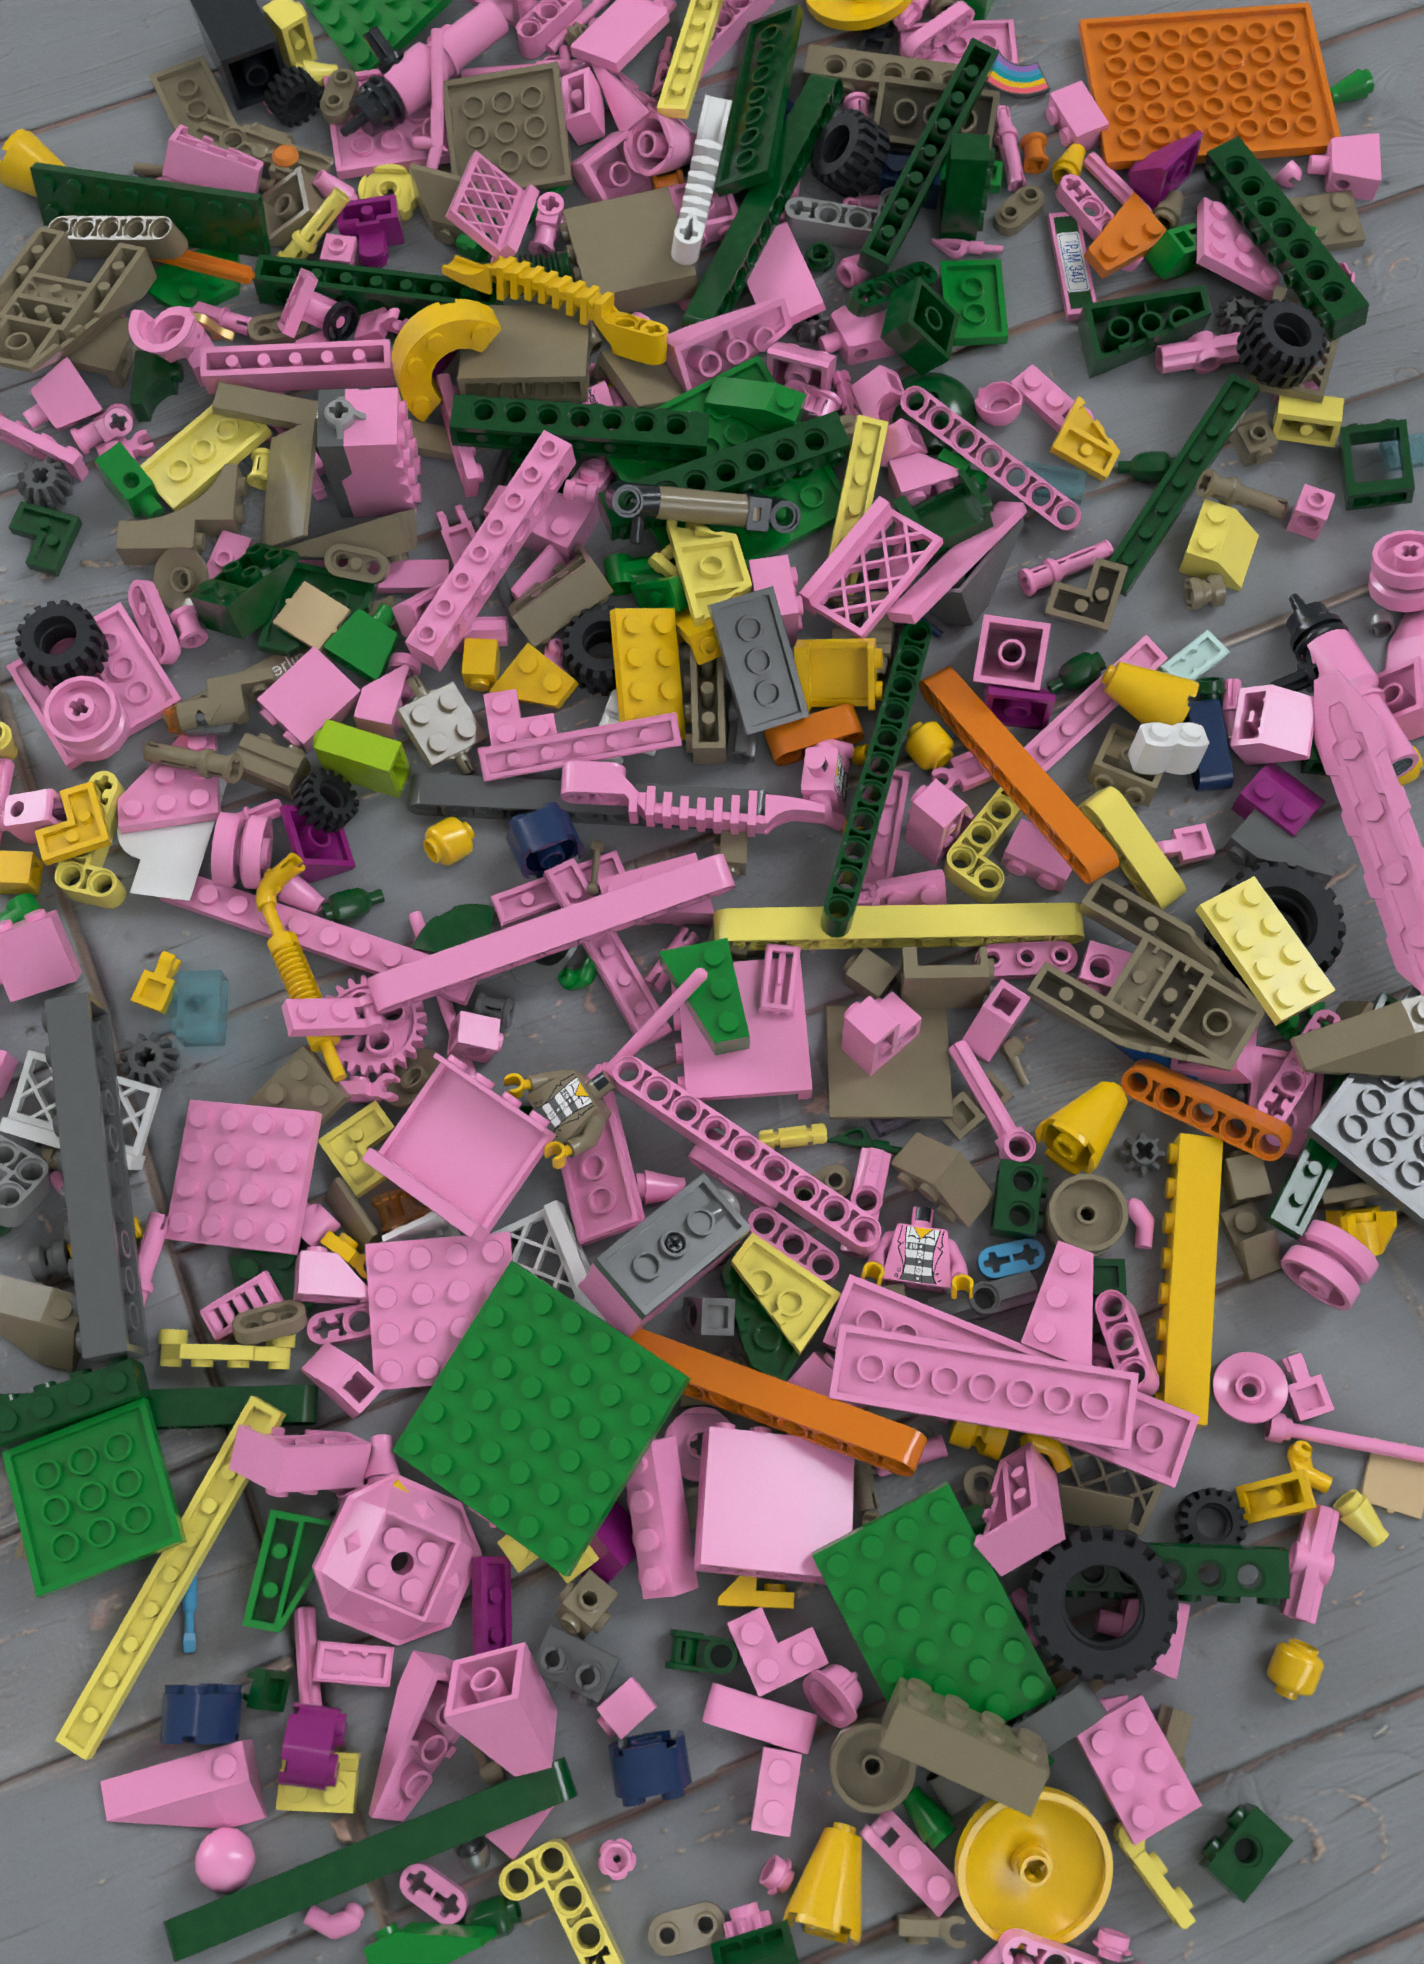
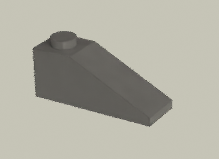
M1256 809L1233 833L1223 848L1234 863L1251 868V870L1255 864L1262 862L1269 863V867H1273L1276 861L1287 862V868L1291 869L1299 865L1306 868L1305 874L1313 878L1316 874L1324 881L1321 883L1323 887L1329 883L1337 872Z

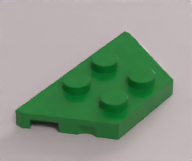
M201 248L194 251L241 263L239 254ZM164 264L154 269L157 279L147 292V294L154 297L155 302L163 307L181 306L193 308L197 302L216 306L240 295V283Z

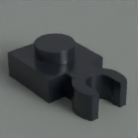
M890 22L886 29H880L877 26L871 28V33L864 31L856 50L888 54L891 49L894 23Z

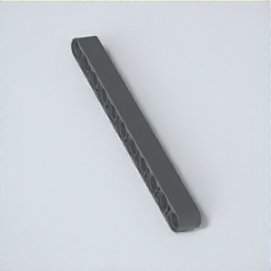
M418 773L411 777L408 810L418 815L511 820L516 815H527L541 809L547 803L556 802L561 809L568 813L572 823L647 827L646 821L640 815L638 824L630 823L629 808L627 806L574 804L563 801L560 798L561 780L507 777L484 782L483 776ZM631 783L638 792L646 793L647 786H656L657 803H663L664 792H672L673 807H680L681 796H689V807L697 809V798L700 797L706 798V810L714 811V798L722 797L723 812H731L732 795H740V813L748 814L749 790L758 791L757 815L765 816L766 794L770 795L766 791L756 789ZM655 823V827H663V824ZM672 825V828H680V826Z

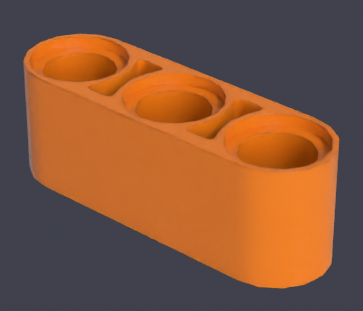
M842 704L809 714L808 717L769 728L765 731L764 736L775 765L785 766L804 760L806 748L816 747L818 743L826 739H835L854 745L860 742L865 734L854 705Z

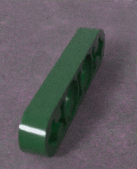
M914 262L854 286L846 298V307L848 311L857 317H868L888 308L891 292L901 287L897 282L904 285L920 276L932 287L937 279V272L926 262ZM877 290L882 291L887 297L881 295Z

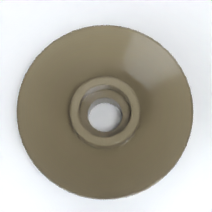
M173 547L165 551L158 559L154 569V584L159 592V596L163 604L172 610L185 605L194 606L189 596L198 590L202 582L209 579L208 568L202 557L194 550L186 547Z
M432 1049L416 1050L418 1056L416 1060L409 1057L405 1058L407 1069L399 1065L394 1066L395 1075L401 1078L400 1083H391L387 1087V1092H393L399 1096L397 1101L388 1102L390 1105L404 1108L409 1107L440 1064V1061L433 1057L438 1052Z

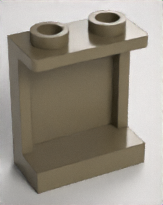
M119 317L76 353L69 356L68 358L74 367L105 375L112 387L124 389L134 366L135 351H140V348L134 344L129 335V319ZM62 360L51 364L52 368H54Z
M611 350L601 351L592 371L595 379L608 377L626 404L636 408L654 409L685 393L665 363L648 365L615 355Z
M903 947L897 978L898 997L911 1009L982 1008L984 996L990 995V980L994 979V960L988 959L987 947H979L975 965L918 966L917 947Z

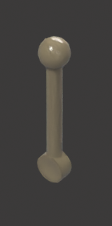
M600 840L594 841L590 845L593 853L591 883L587 886V893L590 896H596L600 892V887L597 884L600 854L605 850L604 844Z

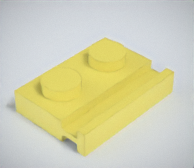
M335 1752V1754H339L338 1763H340L336 1787L328 1786L326 1791L278 1784L276 1810L355 1813L359 1778L358 1767L361 1753ZM282 1760L280 1768L282 1772H284L286 1760Z

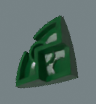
M463 904L454 906L452 910L440 916L436 915L422 928L414 941L412 949L431 955L490 934L495 907L483 904Z

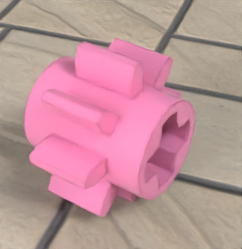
M756 1901L730 1909L731 1921L723 1923L727 1939L773 1923L769 1910L760 1912Z

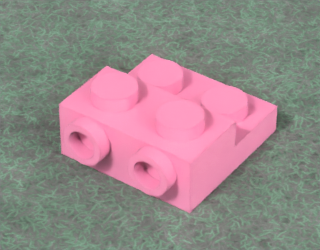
M687 182L668 187L678 218ZM715 189L713 190L700 250L706 247L707 243L723 241L738 213L732 193L719 197Z

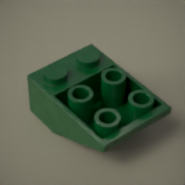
M260 542L249 546L244 555L236 561L227 563L222 568V572L214 578L202 582L198 590L189 596L205 627L244 640L267 622L300 556L298 552Z

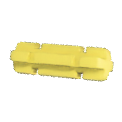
M823 1123L811 1124V1128H806V1125L778 1128V1132H773V1129L761 1130L758 1134L759 1140L773 1150L775 1146H780V1149L807 1146L808 1142H812L813 1145L824 1144L828 1138L827 1129Z

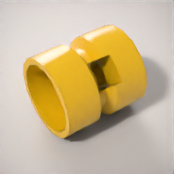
M953 1421L948 1444L965 1450L974 1446L979 1455L998 1461L1009 1430Z

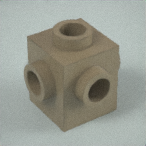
M589 1569L577 1585L570 1581L556 1600L561 1605L554 1616L559 1620V1624L567 1633L573 1636L577 1635L584 1640L591 1630L598 1634L612 1615L607 1610L619 1593Z

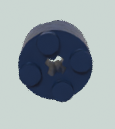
M556 802L547 803L541 809L527 815H516L509 821L510 829L506 840L523 877L529 879V875H535L537 879L544 877V871L576 856L580 860L583 856L584 846L568 813L561 809Z
M201 1683L189 1686L188 1684L165 1685L160 1743L183 1744L184 1741V1743H195L196 1745L224 1744L239 1741L242 1684Z
M670 1730L642 1733L627 1737V1746L619 1748L618 1741L608 1745L615 1796L622 1798L624 1807L641 1805L646 1802L645 1797L660 1794L662 1800L677 1799L685 1795L684 1788L692 1782L684 1731L678 1730L676 1738H671Z

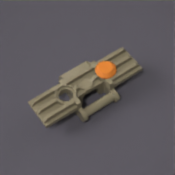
M206 114L193 137L200 140L203 139V136H208L214 139V146L225 150L229 148L227 146L229 141L233 139L241 140L240 145L232 148L263 161L264 165L269 167L270 180L264 178L260 180L259 190L267 192L299 166L306 170L313 181L320 170L324 169L328 173L334 163L333 157L298 146L292 135L258 123L251 125L244 123L241 126Z

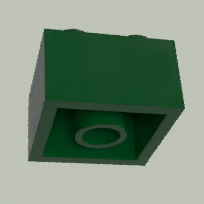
M918 276L891 292L880 338L902 357L909 366L923 376L950 360L960 315Z

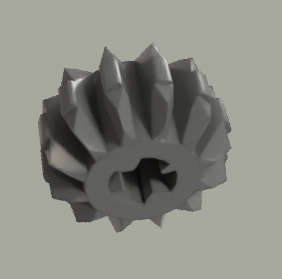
M50 456L43 462L36 457L35 463L32 465L24 463L26 471L17 473L18 480L20 481L17 483V489L25 502L45 508L49 506L52 510H55L58 503L66 505L65 497L73 495L71 486L74 483L65 465L60 461L55 462Z
M152 1032L147 1039L144 1034L138 1033V1043L134 1045L132 1042L126 1041V1046L130 1051L119 1054V1058L125 1063L120 1067V1072L124 1076L158 1088H162V1080L164 1079L168 1082H173L174 1078L170 1071L180 1070V1065L174 1061L180 1056V1053L176 1048H172L173 1042L168 1037L161 1039L158 1033Z

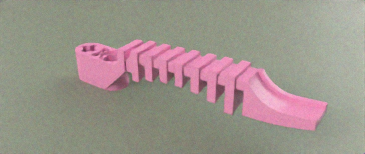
M568 761L563 764L560 798L563 801L574 804L627 806L629 808L630 823L638 824L640 815L646 821L647 827H655V823L663 824V828L672 829V825H678L680 830L697 827V832H705V828L713 829V832L716 834H721L722 830H728L732 835H739V832H747L748 837H756V833L768 835L774 828L787 822H806L824 825L825 815L824 804L795 797L766 794L765 816L757 815L758 791L749 790L748 814L740 813V795H732L731 812H723L722 797L714 798V811L706 810V798L700 797L697 798V809L689 807V796H681L680 807H673L672 792H664L663 803H657L656 786H647V793L638 792L626 779V768L621 764L597 761Z

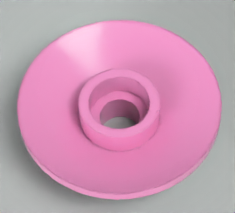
M1255 1352L1236 1353L1223 1360L1215 1371L1212 1385L1215 1400L1219 1407L1231 1418L1243 1423L1259 1424L1273 1419L1284 1408L1288 1398V1382L1282 1369L1269 1357ZM1251 1387L1255 1390L1256 1395L1247 1397L1243 1394L1242 1389Z

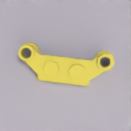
M159 1329L158 1344H161L159 1366L182 1367V1360H191V1367H213L214 1360L227 1361V1368H249L250 1361L268 1362V1369L290 1370L291 1348H295L296 1334L268 1340L265 1346L187 1344L188 1330Z

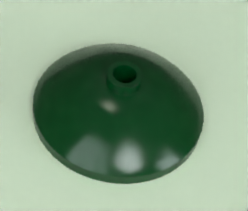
M928 372L923 376L916 373L901 380L904 391L911 386H919L925 389L975 427L977 420L975 399L969 389L959 380L938 372ZM922 395L913 396L909 401L910 410L917 411L922 408L924 397ZM901 404L897 406L893 413L892 423L902 418L918 425L928 453L925 455H939L943 448L949 451L954 450L911 418L902 409ZM941 413L934 419L935 429H944L949 424V415L946 413ZM971 432L963 433L960 436L959 447L969 439L972 434Z

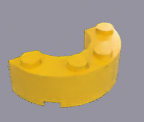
M455 299V303L443 305L437 302L417 312L400 330L394 342L391 355L393 376L403 400L407 401L409 411L421 422H424L442 401L435 381L432 378V371L437 362L447 353L458 349H473L482 353L502 330L492 308L468 299Z

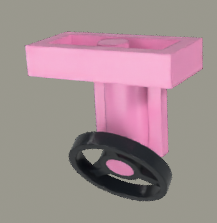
M301 268L277 326L283 334L294 338L301 321H304L322 329L324 337L330 342L346 341L357 325V308L348 301L338 302L314 291L318 279L312 272ZM352 313L350 324L342 334V329L347 323V317ZM331 328L333 329L336 338L330 337L329 332Z

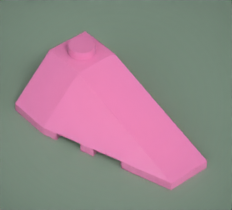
M413 1650L397 1688L368 1813L371 1818L404 1822L433 1783L431 1776L445 1757L450 1760L457 1750L454 1744L461 1734L449 1726L444 1719L454 1660L442 1655Z

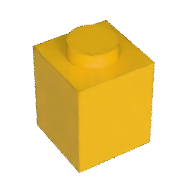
M465 638L461 673L465 688L484 692L491 689L498 681L501 653L497 639Z
M0 851V894L31 893L39 895L44 864L34 852Z

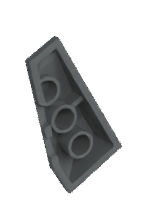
M1023 518L929 610L930 613L945 624L968 626L973 625L988 607L1024 526ZM926 570V571L919 577V579H920L928 570Z

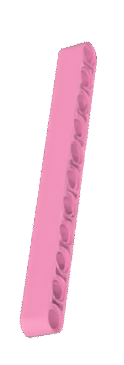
M724 854L713 855L369 977L367 983L377 1012L379 1014L391 1012L722 895L734 889L736 885Z

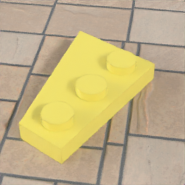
M753 1232L731 1260L732 1267L800 1356L839 1301L841 1293Z

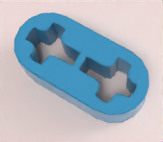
M1031 1238L990 1246L984 1249L978 1256L976 1262L977 1271L980 1276L989 1281L1026 1271L1032 1273L1042 1265L1045 1251L1038 1241ZM1023 1247H1027L1029 1252H1036L1037 1254L1032 1260V1265H1028L1025 1259L1014 1261L1013 1257L1021 1255L1024 1250ZM989 1255H993L995 1260L1007 1258L1008 1263L1001 1264L998 1267L997 1273H993L991 1267L985 1268L984 1263L989 1259Z

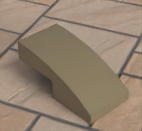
M991 1069L985 1073L1003 1105L1014 1098V1095ZM968 1088L965 1092L962 1091L952 1099L953 1119H942L957 1138L961 1140L985 1122L987 1117L970 1088Z

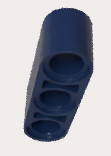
M1218 699L1189 701L1188 706L1191 708L1182 723L1190 722L1203 726L1209 741V745L1197 770L1191 773L1195 791L1231 789L1233 785V768L1221 704Z

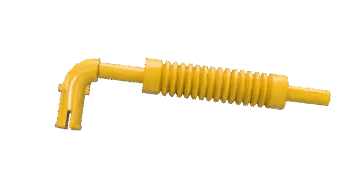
M290 853L278 865L264 872V877L261 879L256 890V905L258 911L263 912L271 931L272 937L267 941V946L289 999L323 998L296 933L285 931L275 908L277 906V894L282 891V887L305 870V865L302 864L303 860L297 854ZM306 1036L311 1051L322 1052L334 1082L344 1080L347 1075L334 1047L340 1042V1036Z

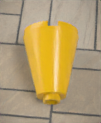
M18 129L11 134L2 147L6 154L3 161L0 160V183L5 187L37 197L30 167L35 162L59 166L66 165L32 132Z
M1120 661L1116 666L1110 664L1101 679V683L1105 684L1103 691L1141 724L1160 722L1172 726L1182 723L1191 708L1188 706L1189 701L1187 699L1189 695L1195 698L1199 688V683L1192 679Z
M1102 1081L1044 1119L1035 1130L1038 1144L1043 1140L1047 1146L1046 1156L1059 1168L1070 1174L1077 1175L1081 1171L1091 1174L1098 1167L1127 1107L1126 1093L1119 1084Z
M834 1822L832 1828H824L784 1912L783 1921L788 1920L790 1927L793 1928L795 1921L805 1924L803 1932L844 1944H846L847 1938L850 1936L849 1938L854 1945L860 1944L862 1936V1838L855 1835V1827L845 1823Z

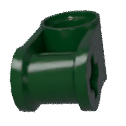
M670 1629L669 1635L673 1637L670 1661L665 1663V1668L699 1673L700 1671L728 1674L737 1667L740 1655L737 1646L732 1641L725 1638L705 1636L704 1633ZM686 1641L685 1657L683 1660L684 1643ZM718 1645H726L732 1652L731 1663L725 1668L717 1667L712 1661V1652Z

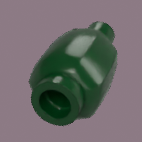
M1164 451L1141 452L1135 455L1131 461H1118V474H1131L1134 479L1143 482H1160L1176 457H1170Z
M1082 652L1065 662L1059 669L1058 677L1048 682L1047 687L1052 694L1062 689L1070 691L1081 689L1096 681L1100 677L1101 671L1106 669V664L1099 652L1093 654Z
M353 888L332 894L327 902L321 903L325 919L338 924H345L366 916L370 912L372 905L385 902L381 889L368 893L364 889Z
M496 1895L472 1905L467 1910L464 1920L453 1925L494 1927L497 1936L490 1940L493 1941L513 1932L515 1924L522 1922V1911L518 1901L508 1900L504 1896Z

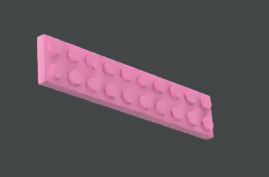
M849 1274L822 1344L836 1349L840 1323L1060 1360L852 1274ZM1137 1391L1131 1450L1049 1438L1173 1489L1176 1487L1200 1416Z

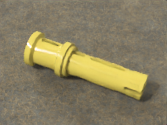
M334 187L333 191L319 209L316 210L304 228L294 231L291 242L284 251H279L276 256L306 259L309 254H314L317 248V241L350 202V198L341 189Z

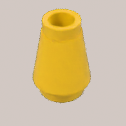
M1071 144L1053 164L1052 179L1057 185L1065 175L1074 174L1080 177L1086 154L1085 148L1081 144Z

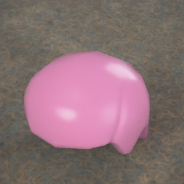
M992 382L978 390L977 399L974 400L977 414L984 423L991 426H1006L1012 423L1021 412L1023 404L1022 393L1015 385L1008 382Z
M222 1827L208 1834L201 1842L195 1858V1870L201 1884L213 1893L231 1894L244 1887L248 1883L256 1862L251 1839L236 1828Z

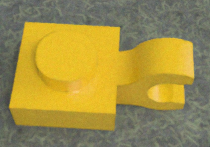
M163 951L154 973L144 969L130 1001L165 1015L179 985L171 978L178 972L182 961L176 959V955Z
M328 1231L320 1242L332 1253H338L348 1265L356 1269L359 1275L367 1281L366 1254H360L355 1250L359 1244L344 1232L336 1236L331 1231Z

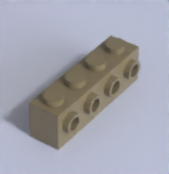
M683 644L684 664H690V674H684L685 694L691 693V703H685V723H692V733H686V753H693V765L726 764L722 656L698 665L690 645Z

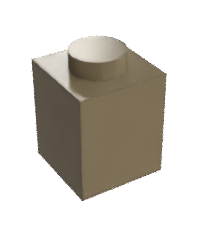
M865 947L859 956L853 954L843 968V971L846 972L844 985L864 999L868 996H871L874 1000L877 998L883 999L897 981L899 970Z
M1243 1150L1227 1154L1228 1158L1222 1162L1221 1179L1229 1207L1243 1205L1250 1201H1253V1203L1264 1201L1272 1194L1263 1159Z

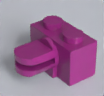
M396 194L351 200L337 216V226L340 235L357 238L358 252L364 267H385L389 260L388 246L405 244L403 222Z

